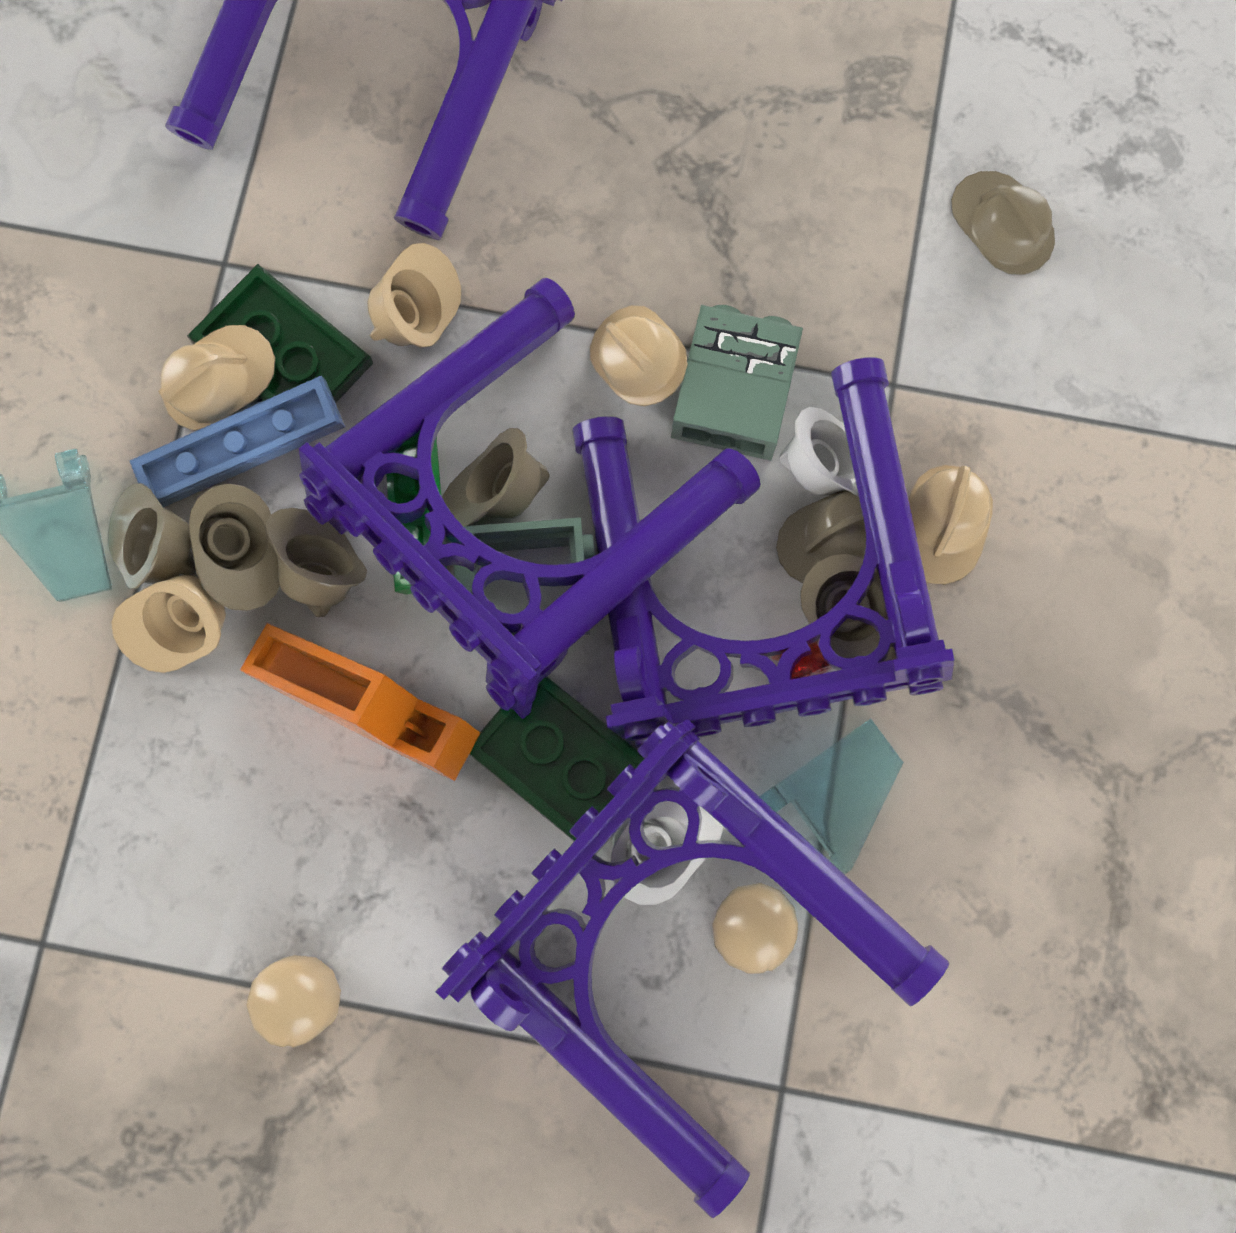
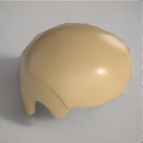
M763 883L739 886L732 890L718 907L712 923L715 948L728 965L748 974L773 971L780 966L793 951L798 936V921L795 907L781 890Z
M293 955L270 964L257 975L251 984L246 1007L254 1030L269 1044L279 1047H296L312 1040L335 1021L339 1010L341 989L333 970L317 957Z

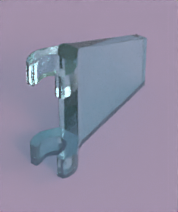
M77 449L55 453L57 469L63 485L8 498L4 476L0 474V534L59 602L112 590L91 493L89 463L86 455L79 456Z
M869 719L759 797L776 812L791 802L830 857L827 859L841 872L847 874L852 870L904 762L873 720Z

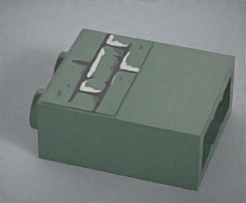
M701 305L688 356V365L673 418L671 438L721 450L734 449L743 455L771 461L779 438L803 327L794 326L788 320L777 316H766L762 319L745 315L738 309L728 305H715L713 307Z

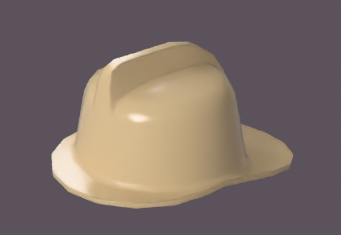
M426 243L411 244L399 254L381 281L371 290L367 305L369 316L374 325L370 337L374 341L386 339L389 343L396 346L415 345L422 348L431 347L439 340L461 303V285L457 271L451 261L438 248Z
M631 305L615 311L596 330L590 345V360L596 372L620 398L632 405L645 407L660 403L671 396L683 381L688 365L686 349L679 337L654 311L645 306Z
M230 325L213 331L193 345L183 346L174 351L164 363L161 371V389L158 391L164 401L168 414L178 425L193 431L200 430L233 415L256 400L268 388L275 369V356L272 347L259 331L244 325Z
M943 465L929 469L917 479L909 497V504L926 582L946 585L961 580L975 568L982 554L993 513V499L987 485L975 473L971 472L970 467Z
M188 574L175 576L166 581L152 584L122 602L115 609L111 621L113 637L121 652L134 664L148 671L166 673L178 670L208 655L219 645L226 612L223 605L215 602L206 593L198 577Z

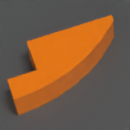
M266 623L240 668V671L298 703L453 781L456 780L481 733L462 718L418 699L386 675Z

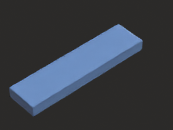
M319 376L130 460V464L137 482L150 488L162 507H166L293 451L306 442L311 443L345 428V425L327 381L322 376Z

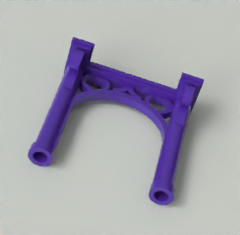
M224 0L179 106H173L165 127L170 132L198 147L213 150L269 16L278 0ZM443 0L452 13L458 29V64L394 216V219L399 224L424 237L441 240L449 222L446 213L519 40L526 42L532 36L540 17L542 2L554 6L556 0ZM490 3L474 40L465 10L482 7Z
M542 278L527 289L523 300L328 446L324 447L319 442L314 447H311L306 442L298 448L302 468L299 477L306 493V498L303 501L309 513L322 525L329 522L341 535L346 531L354 537L362 535L374 547L373 553L383 568L392 575L399 572L412 585L410 589L418 603L430 613L437 610L450 623L449 630L459 645L468 652H472L475 649L487 661L485 682L487 683L486 690L502 709L508 711L512 708L522 719L531 712L532 702L536 698L538 683L557 668L567 655L569 647L730 507L747 501L760 489L761 485L756 469L744 455L734 449H724L609 548L592 558L570 564H537L510 557L484 544L464 528L446 506L435 483L431 464L434 442L443 424L458 408L574 320L575 311L570 298L555 281L549 278ZM420 431L417 458L394 453L402 444ZM398 473L418 480L419 493L414 500L398 504L388 500L382 492L378 491L377 487L386 474ZM427 508L429 513L425 514V525L430 531V537L423 546L401 523L413 522L422 517ZM445 537H446L451 543L445 544ZM478 565L481 566V569L474 576L471 593L444 566H463L472 572L475 571ZM495 580L523 583L529 604L519 613H503L495 607L494 603L486 598L484 589ZM573 585L543 611L540 609L542 599L540 586L557 587Z
M876 357L854 359L837 366L831 372L835 395L839 400L866 529L864 560L853 585L836 606L813 623L799 630L769 639L740 641L713 637L688 627L666 610L656 596L651 579L646 580L608 614L614 648L615 671L622 702L610 704L612 715L606 716L607 727L626 741H635V747L640 748L660 725L664 726L668 721L675 726L688 719L696 726L692 732L697 737H704L722 732L721 724L743 720L744 727L762 726L775 722L776 713L797 710L800 717L814 716L831 711L830 703L853 699L854 706L872 705L886 701V692L908 688L912 696L924 695L942 690L944 688L942 682L952 680L955 659L952 648L946 649L944 639L939 640L886 399L885 388L889 382L882 359ZM612 416L587 419L578 423L572 429L575 451L582 455L598 554L613 545L640 522L627 450L624 421ZM877 570L888 620H885L878 612L860 606L874 581ZM652 615L664 628L681 640L665 655L661 665ZM847 619L873 626L878 631L880 641L877 648L871 654L855 658H843L838 656L831 648V639L834 632ZM819 640V648L824 660L833 669L838 671L792 679L795 665L802 658L812 654L808 645ZM891 647H894L896 659L884 661ZM699 649L716 657L720 663V674L712 685L698 687L694 690H686L677 685L675 680L677 665L693 651ZM782 654L777 666L768 658L769 656ZM728 657L740 658L742 668H754L761 671L768 678L770 684L726 692L733 680L734 668ZM669 691L680 701L667 704L665 692Z
M687 719L675 726L668 721L664 726L660 725L637 750L645 759L636 769L629 764L607 788L614 798L600 813L592 806L575 823L569 832L576 840L563 854H560L554 848L531 873L538 882L526 896H523L516 890L494 914L501 923L489 937H486L480 931L468 944L464 943L441 968L449 977L435 992L443 1000L450 995L457 1002L470 992L479 1010L500 1028L514 1031L520 1025L695 1194L694 1202L711 1218H715L739 1194L746 1184L750 1172L616 1045L605 1030L595 1006L592 991V966L595 949L607 919L621 899L642 880L670 865L698 858L729 859L752 866L778 883L891 987V990L909 1006L918 1003L932 990L946 972L949 961L931 945L922 946L699 742L700 738L692 732L696 726ZM667 776L679 787H667L657 790L658 785ZM664 801L675 802L682 806L687 813L688 827L683 844L668 847L656 846L645 836L644 820L658 803ZM700 807L707 811L740 843L721 840H698L702 823ZM630 818L629 834L631 842L640 854L649 858L639 863L634 854L626 861L613 863L603 860L596 854ZM578 874L585 881L588 891L587 904L582 911L583 914L590 916L587 926L582 916L572 910L562 908L547 910ZM621 878L605 895L606 886L604 879L613 881ZM560 924L569 928L575 935L577 942L575 961L556 968L548 967L541 963L536 956L534 949L535 940L544 932L548 925ZM518 941H520L518 952L520 960L510 952V949ZM573 979L574 998L578 1016L544 983L554 984Z

